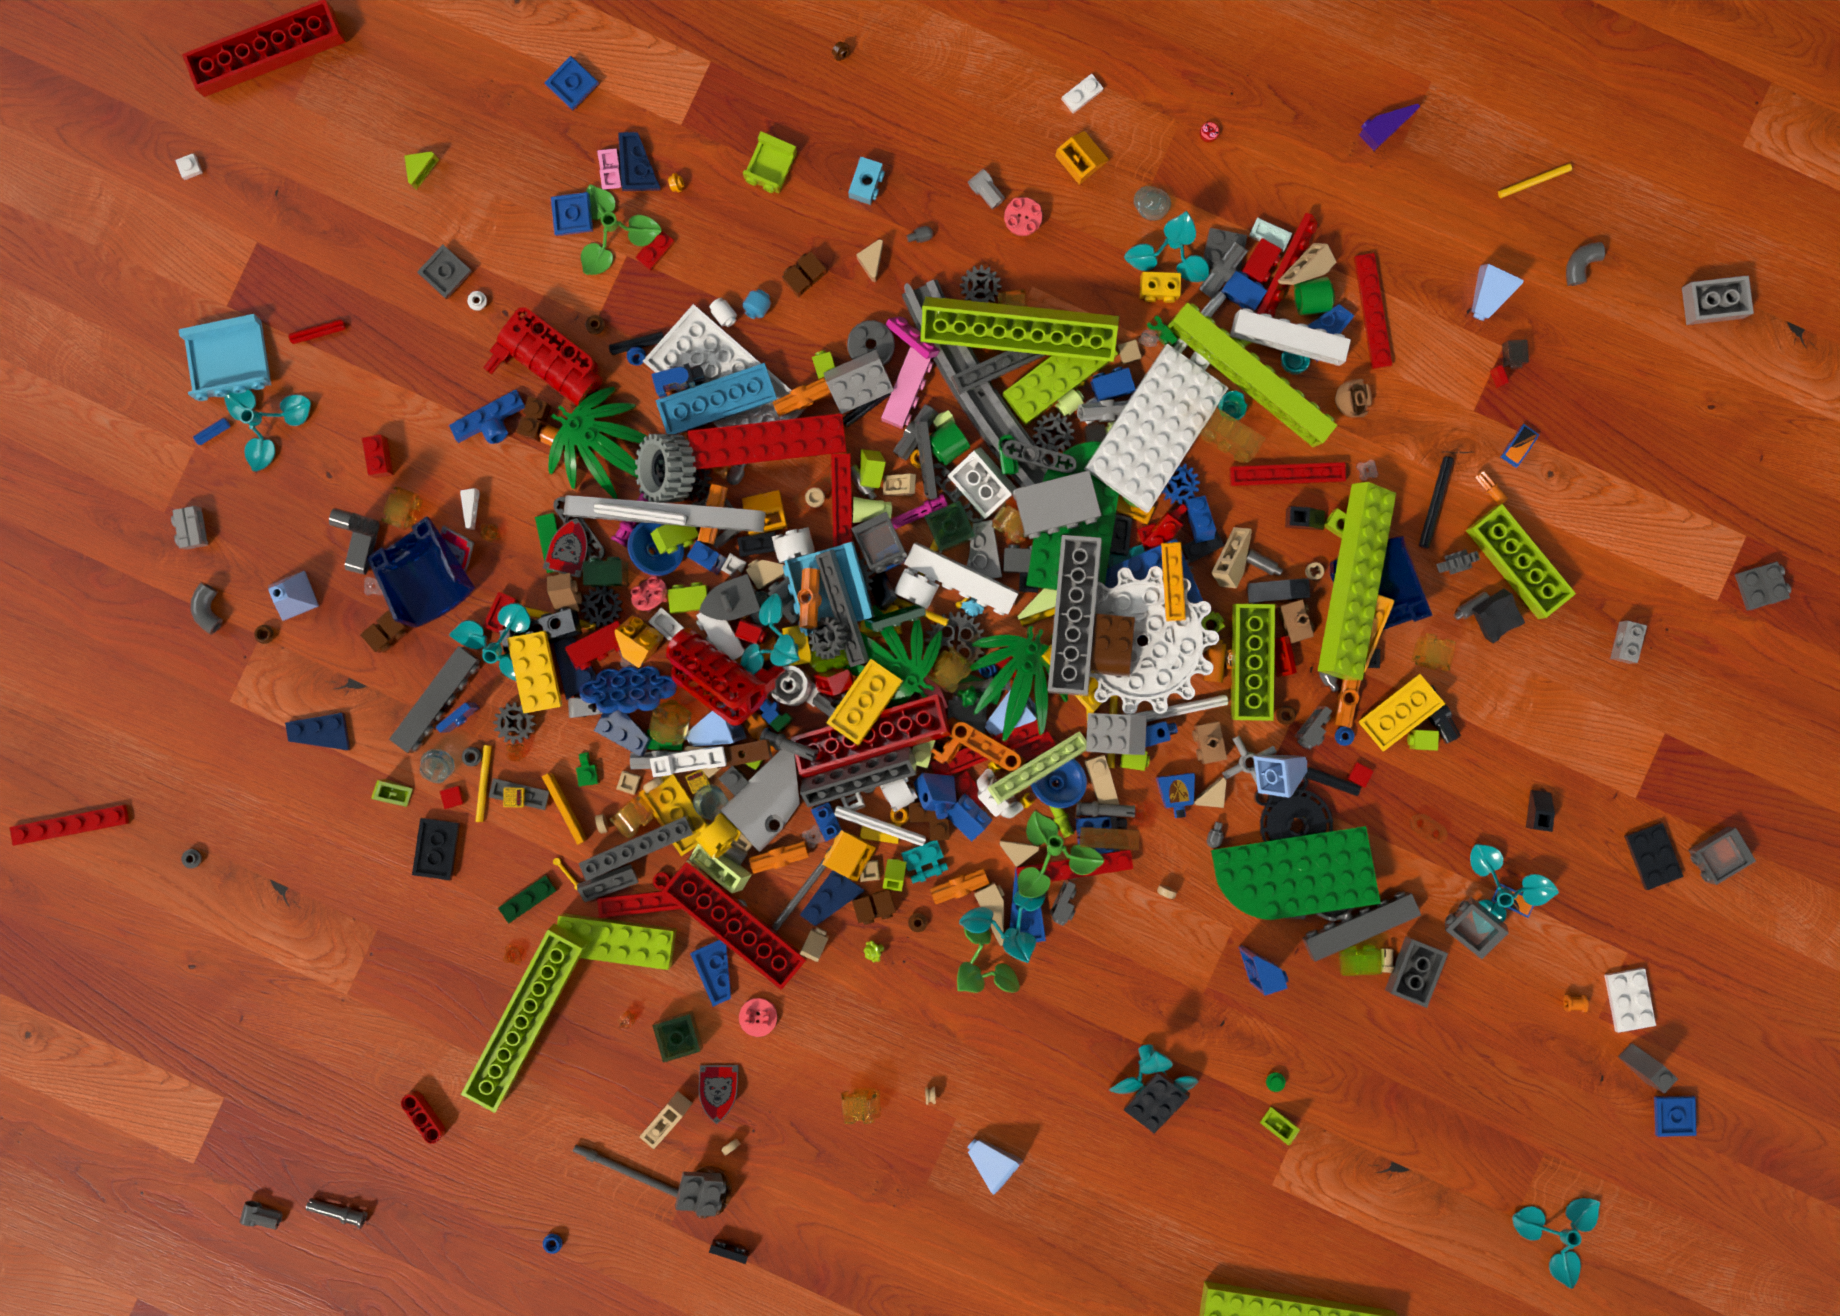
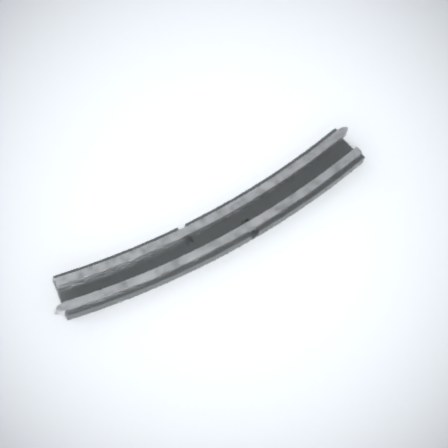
M937 279L929 281L925 286L915 290L907 283L904 286L905 293L902 294V298L916 328L920 332L922 306L925 297L945 298ZM934 343L940 350L937 357L932 358L960 407L1000 462L998 442L1004 435H1011L1015 441L1037 446L1011 412L996 388L994 389L991 381L959 395L951 377L980 364L971 347ZM1005 440V441L1002 442V444H1001L1002 447H1003L1004 443H1006L1008 440ZM1021 446L1020 450L1016 449V452L1019 453L1018 457L1020 458L1023 446ZM1027 449L1025 457L1032 460L1035 457V452L1032 449ZM1044 455V463L1047 465H1051L1052 463ZM1018 461L1019 473L1010 474V476L1022 488L1042 483L1048 469Z

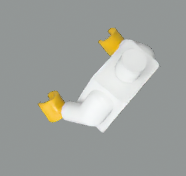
M991 761L988 763V768L977 780L978 798L995 817L1002 815L1006 818H1012L1024 808L1031 806L1035 800L1028 801L1027 797L1030 794L1027 793L1020 799V802L1012 796L998 805L988 791V787L999 781L993 772L1000 770L1002 767L997 766L996 763Z

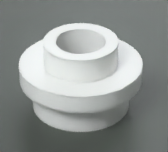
M474 291L468 296L467 302L471 309L480 311L486 307L487 298L482 292ZM480 298L479 303L475 304L474 299Z

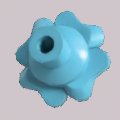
M971 597L970 601L963 602L961 608L965 610L967 616L976 617L978 614L983 613L984 607L976 602L977 599Z

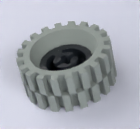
M649 434V436L644 438V442L640 443L641 450H637L639 457L635 459V464L637 465L635 475H638L637 485H641L639 488L640 492L644 493L643 497L648 499L649 502H682L684 498L689 496L688 492L692 491L691 483L695 482L693 472H696V467H693L695 456H691L693 449L688 447L689 441L684 440V436L679 434Z

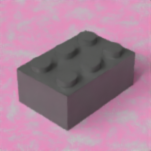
M1405 937L1394 965L1395 969H1393V973L1390 975L1385 990L1427 1008L1448 953L1412 938Z

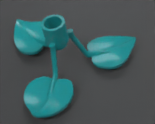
M1187 211L1166 223L1164 233L1167 238L1157 252L1154 253L1152 245L1139 244L1130 248L1124 255L1125 260L1134 268L1148 271L1157 265V258L1155 256H1158L1165 246L1169 244L1173 249L1180 248L1181 260L1183 262L1179 263L1176 269L1178 273H1181L1183 279L1190 282H1202L1209 275V265L1203 257L1191 255L1187 259L1185 258L1184 245L1191 244L1196 238V227Z
M246 390L244 393H229L224 397L230 415L234 419L248 424L249 428L259 437V439H251L246 444L244 450L245 458L254 472L266 468L273 461L276 451L274 443L271 440H264L262 434L255 428V426L262 422V417L284 416L287 424L299 426L308 418L311 402L307 397L290 395L285 397L280 403V409L283 413H263L253 410L256 406V397L250 390Z
M778 593L771 595L762 604L759 611L760 622L763 625L769 624V627L780 636L774 645V649L760 650L758 644H752L746 648L741 658L740 665L754 675L763 666L764 657L762 654L771 653V662L776 666H785L800 660L797 653L798 645L794 642L793 637L788 634L783 635L774 626V623L780 621L783 612L782 601Z
M511 603L500 610L498 621L507 627L499 640L490 643L488 646L487 636L483 635L484 629L476 621L465 620L450 632V637L466 647L480 649L484 646L482 650L484 661L490 664L495 663L497 660L500 661V671L506 677L516 681L511 656L509 653L502 654L503 650L500 643L509 629L515 633H522L529 628L531 620L524 606L518 603Z
M1476 844L1472 848L1470 854L1472 869L1483 877L1491 872L1498 888L1497 901L1495 903L1488 899L1478 902L1502 922L1506 919L1505 908L1510 907L1514 902L1513 898H1517V895L1522 891L1525 902L1533 906L1543 905L1559 893L1551 880L1539 874H1530L1524 877L1522 880L1524 888H1519L1515 893H1512L1508 888H1502L1494 871L1500 869L1503 865L1502 853L1497 848L1489 845ZM1472 911L1478 933L1488 932L1494 928L1476 912Z
M1018 890L1014 895V903L1020 906L1016 929L1009 928L1005 933H1003L996 921L992 920L994 916L993 911L984 907L974 908L966 912L960 919L959 924L972 933H983L993 924L1000 933L1001 938L1004 939V950L1012 957L1029 963L1036 947V939L1032 934L1020 932L1022 910L1025 908L1027 911H1034L1040 908L1045 901L1046 893L1039 897L1027 898L1021 896Z
M1143 1045L1138 1049L1141 1058L1138 1061L1139 1076L1137 1078L1125 1079L1109 1088V1091L1118 1094L1136 1092L1143 1086V1082H1141L1143 1073H1165L1166 1070L1173 1066V1063L1165 1055L1154 1051L1153 1045ZM1191 1076L1175 1080L1176 1083L1187 1091L1199 1082L1197 1078Z
M1579 1198L1570 1202L1565 1214L1572 1221L1570 1223L1572 1229L1566 1228L1561 1232L1544 1227L1545 1216L1536 1207L1528 1206L1516 1212L1512 1217L1513 1225L1517 1232L1525 1239L1539 1240L1542 1236V1230L1559 1235L1560 1240L1568 1245L1561 1250V1254H1555L1551 1257L1549 1270L1556 1280L1573 1289L1579 1278L1581 1264L1577 1254L1568 1250L1580 1245L1582 1238L1578 1230L1589 1232L1596 1226L1600 1202L1589 1198Z

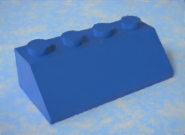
M1239 946L1250 984L1263 995L1288 989L1286 983L1289 980L1285 970L1282 971L1281 967L1279 968L1258 953L1244 946Z

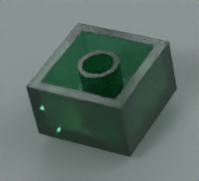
M960 501L925 515L940 553L976 539Z
M607 557L608 561H603L600 558H588V561L583 562V585L590 588L596 586H629L628 563L622 561L619 557Z
M693 1010L655 1021L652 1025L663 1063L701 1052L703 1049Z

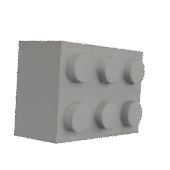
M1749 276L1691 282L1682 287L1686 325L1743 319L1754 314Z
M877 350L824 372L826 383L842 414L894 391Z
M1088 713L1086 752L1145 755L1147 716Z

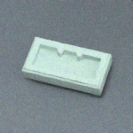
M1257 218L1249 237L1257 241L1264 238L1281 248V251L1284 252L1292 233Z

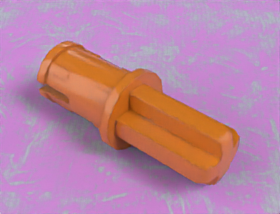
M1484 470L1475 476L1486 490L1485 493H1489L1497 505L1507 501L1508 497L1498 487V483H1495Z

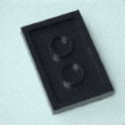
M420 818L412 875L452 880L460 828L459 822Z
M1659 822L1624 835L1645 890H1650L1684 877L1663 823Z
M1156 1072L1125 1105L1124 1111L1155 1134L1190 1097V1092L1165 1073Z

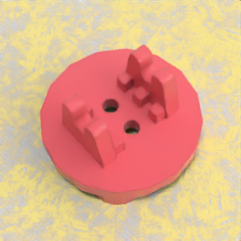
M1014 198L1004 212L1006 227L1018 236L1033 234L1042 222L1040 205L1029 198Z
M651 576L647 581L639 586H635L631 590L632 604L638 610L650 612L652 608L659 605L662 601H667V585L656 576Z
M753 998L746 1001L739 1013V1023L742 1029L747 1034L755 1037L765 1036L770 1033L777 1022V1011L774 1004L762 998Z

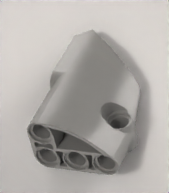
M781 749L720 810L759 852L782 831L800 804L794 754ZM776 820L780 823V828L773 831L769 828V823Z

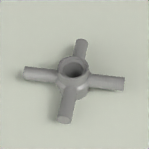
M1236 736L1233 738V741L1241 754L1239 764L1222 772L1225 779H1228L1244 771L1251 773L1257 784L1255 764L1251 768H1247L1245 765L1246 759L1251 757L1254 761L1256 754L1248 752L1240 736ZM1272 746L1257 755H1273L1277 751Z

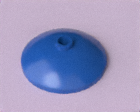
M641 522L632 530L628 538V553L631 560L641 571L649 575L663 576L673 572L683 559L684 546L678 547L679 550L672 554L665 552L660 555L651 533L656 528L665 524ZM649 549L653 550L654 554H651Z
M1072 759L1033 783L1031 788L1037 798L1046 805L1054 808H1067L1076 804L1083 797L1087 780L1081 765L1075 759Z

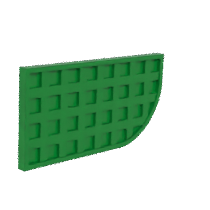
M1101 442L1082 443L1063 452L1062 454L1072 456L1075 459V470L1070 473H1061L1048 469L1042 482L1085 472L1084 468ZM1058 456L1057 464L1064 465L1066 470L1068 467H1071L1068 459L1065 462H1061ZM1090 473L1101 516L1097 519V522L1086 525L1085 522L1078 523V527L1073 529L1063 527L1059 528L1060 531L1057 533L1048 534L1047 531L1040 533V537L1033 538L1026 586L1057 591L1062 535L1102 539L1098 582L1105 585L1119 493Z
M1366 826L1211 850L1215 877L1221 892L1232 905L1252 917L1275 920L1381 904Z

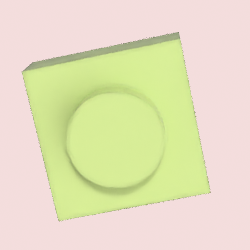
M948 410L937 415L933 423L935 428L939 429L950 420L955 423V420Z

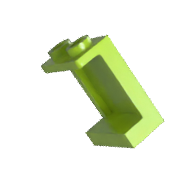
M760 132L758 145L747 170L743 171V176L746 179L745 181L753 186L758 184L763 186V189L769 193H779L797 154V149L792 144Z

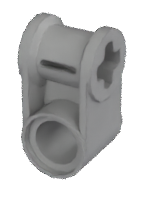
M568 698L569 718L599 715L602 712L593 708V704L596 703H586L581 698Z

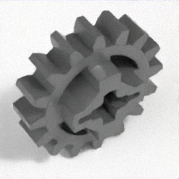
M983 265L980 266V270L973 266V272L967 270V277L962 276L961 280L965 283L960 284V288L964 289L961 291V296L966 295V301L986 303L990 301L995 303L994 296L999 297L1000 295L996 290H1001V285H997L1000 282V278H995L997 272L990 273V267L983 270ZM969 281L973 285L970 291L968 290ZM991 282L993 283V291H992V292H991V290L988 288L989 285L991 284ZM979 284L981 286L982 284H984V289H977V285Z
M1050 413L1049 418L1043 415V422L1038 420L1036 423L1039 427H1034L1033 431L1037 432V434L1033 435V438L1038 439L1035 444H1041V448L1058 452V450L1065 452L1064 446L1070 447L1071 444L1068 441L1074 440V437L1070 434L1074 433L1075 430L1069 428L1072 422L1066 423L1067 417L1065 416L1061 419L1060 413L1056 417L1053 416V413ZM1053 422L1051 426L1043 427L1045 424ZM1060 424L1063 425L1066 432L1062 431ZM1052 430H1056L1057 435L1055 438H1052L1051 433H1049ZM1041 435L1047 439V444L1043 441ZM1057 441H1064L1062 444L1054 446Z
M1465 549L1444 556L1446 561L1436 565L1439 573L1449 570L1451 575L1472 568L1471 563L1480 560L1478 551L1468 554Z
M821 617L820 621L817 620V628L811 629L813 633L808 635L812 637L809 644H813L811 651H816L815 656L821 657V659H835V656L841 655L839 650L845 649L842 644L847 642L843 638L847 632H842L844 625H839L840 620L834 619V617Z
M514 702L513 707L510 703H507L506 709L500 707L501 714H495L498 721H493V724L498 725L494 731H500L498 737H505L504 742H509L511 739L512 744H516L517 739L519 743H523V737L530 739L528 733L535 732L532 726L537 725V723L532 722V719L536 716L523 713L522 705L518 707V702ZM517 710L520 711V713L514 715L510 711ZM512 720H518L516 727H512ZM513 731H516V733L519 734V735H518V736H512V735H509V734L512 733Z

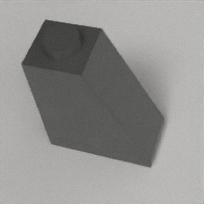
M1632 1043L1618 1056L1641 1080L1663 1093H1666L1678 1080L1663 1064Z

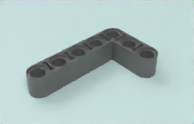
M333 508L329 516V525L353 532L345 561V570L366 575L370 567L379 531V521L353 512Z

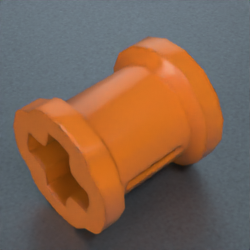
M1564 995V1010L1566 1012L1581 1010V1012L1586 1013L1589 1007L1588 997L1586 995H1581V997Z

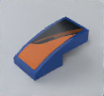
M1523 424L1518 429L1513 440L1506 446L1501 458L1517 468L1537 440L1539 434Z
M1500 884L1502 888H1508L1512 891V893L1516 892L1515 890ZM1498 888L1491 900L1492 902L1497 901ZM1519 893L1517 898H1513V904L1507 908L1529 918L1534 906L1525 902L1522 893Z

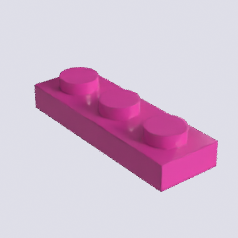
M899 316L888 319L886 326L925 359L937 357L940 350L934 343L921 342V332L909 325L905 318Z

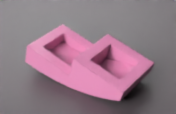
M617 148L598 150L602 190L622 188Z

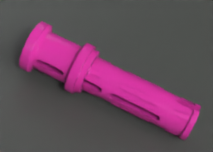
M641 493L637 501L649 502L648 499L643 497L644 493ZM620 522V528L611 539L626 547L629 535L637 522Z
M942 493L940 497L931 501L926 500L924 505L891 518L895 529L927 515L929 517L934 516V513L943 509L948 510L949 507Z

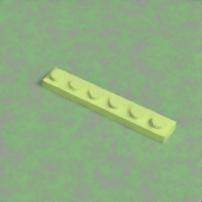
M1079 731L990 785L988 791L997 804H1001L1086 751V739Z

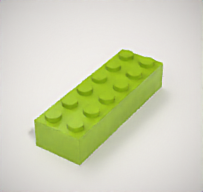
M1115 350L1114 359H1115V358L1117 357V355H1118V353H1117L1116 350ZM1052 355L1004 391L1002 397L1023 425L1026 426L1056 404L1060 398L1072 389H1076L1081 383L1109 364L1110 361Z
M1503 504L1493 507L1465 530L1538 619L1547 618L1576 594Z
M1233 604L1232 720L1274 721L1275 604Z
M566 913L558 916V926L588 941L580 958L669 970L672 966L677 928Z

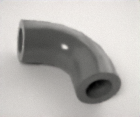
M1602 242L1581 246L1570 256L1566 265L1567 286H1575L1587 282V265L1592 262L1603 261L1605 257V248Z
M200 582L191 598L190 611L194 621L204 631L213 635L223 623V620L211 610L212 600L218 591L210 585Z

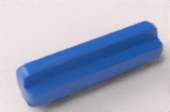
M222 418L194 435L193 439L198 445H202L230 428V424L225 418Z

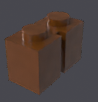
M812 252L803 254L797 260L798 264L796 266H789L783 272V281L798 298L811 287L810 282L800 270L804 272L813 284L827 274L826 268Z
M528 396L523 411L526 417L521 416L516 433L539 442V433L544 425L537 422L539 418L543 422L547 421L551 405Z
M389 609L376 620L377 625L373 623L360 636L374 652L384 653L392 647L391 643L395 639L400 640L407 634L406 630L410 627L395 610Z
M889 889L873 893L877 913L874 912L869 894L852 900L858 923L863 922V925L875 922L874 919L882 917V920L893 917L896 909Z

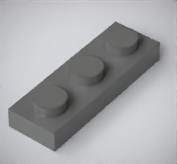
M493 778L489 793L490 798L504 801L505 787L525 788L524 806L542 810L547 809L550 796L548 790Z
M630 864L577 884V890L585 903L639 883V880Z

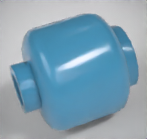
M760 289L750 291L743 302L745 314L752 319L756 317L763 318L771 306L770 296Z

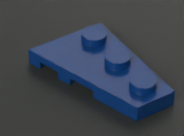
M1339 304L1331 311L1308 324V328L1314 330L1324 329L1327 333L1333 335L1341 334L1354 315Z
M717 940L690 952L712 1006L731 999L726 944L721 940Z

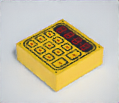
M702 769L685 776L693 794L711 786Z
M505 787L503 807H524L525 788Z

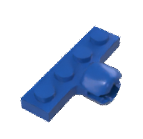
M516 389L455 421L449 427L458 443L482 432L488 443L498 444L504 441L508 434L503 423L504 419L524 409L525 404Z

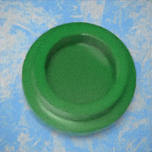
M1278 1072L1270 1073L1266 1078V1086L1273 1092H1279L1285 1087V1078Z

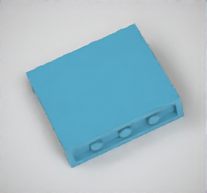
M255 314L179 329V336L185 340L192 391H189L188 395L195 400L206 401L209 397H225L229 393H244L248 389L259 390L271 385L262 322Z
M854 542L784 561L783 571L785 576L789 577L790 584H788L790 594L794 595L795 603H793L795 613L799 614V616L800 603L797 596L801 590L802 570L804 568L819 569L815 556L834 550L856 620L861 621L874 617ZM820 573L819 594L822 597V602L818 607V621H820L821 617H834ZM800 628L801 633L804 632L805 636L813 633L811 629Z

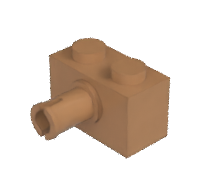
M559 573V575L547 577V592L556 613L559 612V609L566 607L579 612L580 603L583 602L582 594L578 592L577 582L572 579L571 574Z
M1303 600L1277 607L1285 635L1289 636L1290 643L1314 637L1315 627L1308 618L1309 608Z
M1216 721L1194 726L1195 730L1192 731L1194 742L1198 744V749H1196L1198 761L1201 760L1202 764L1227 760L1220 722Z

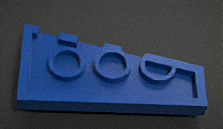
M1016 866L1009 928L1015 929L1017 927L1018 910L1020 907L1014 903V895L1019 890ZM1041 907L1034 911H1027L1024 908L1022 910L1020 932L1032 934L1036 942L1046 941Z

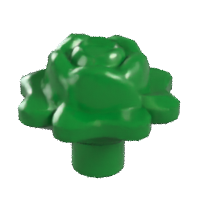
M973 685L965 691L960 689L957 693V696L962 698V706L964 708H967L968 705H974L977 700L978 693L975 692Z

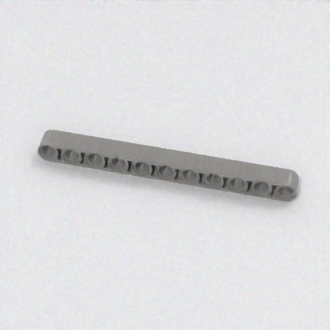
M566 495L563 515L764 532L766 512ZM600 502L680 513L686 515L687 519L685 525L600 514L594 512V504Z

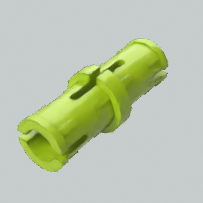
M1049 806L1055 818L1053 820L1058 824L1063 838L1073 835L1075 832L1069 823L1068 814L1064 812L1063 808Z

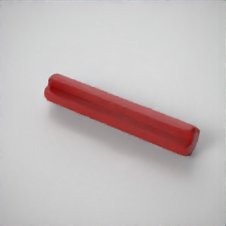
M339 319L290 333L288 337L292 344H297L345 330L346 327L344 321Z

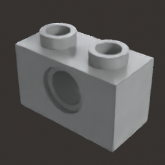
M1631 621L1619 622L1610 659L1628 664L1638 663L1647 626Z

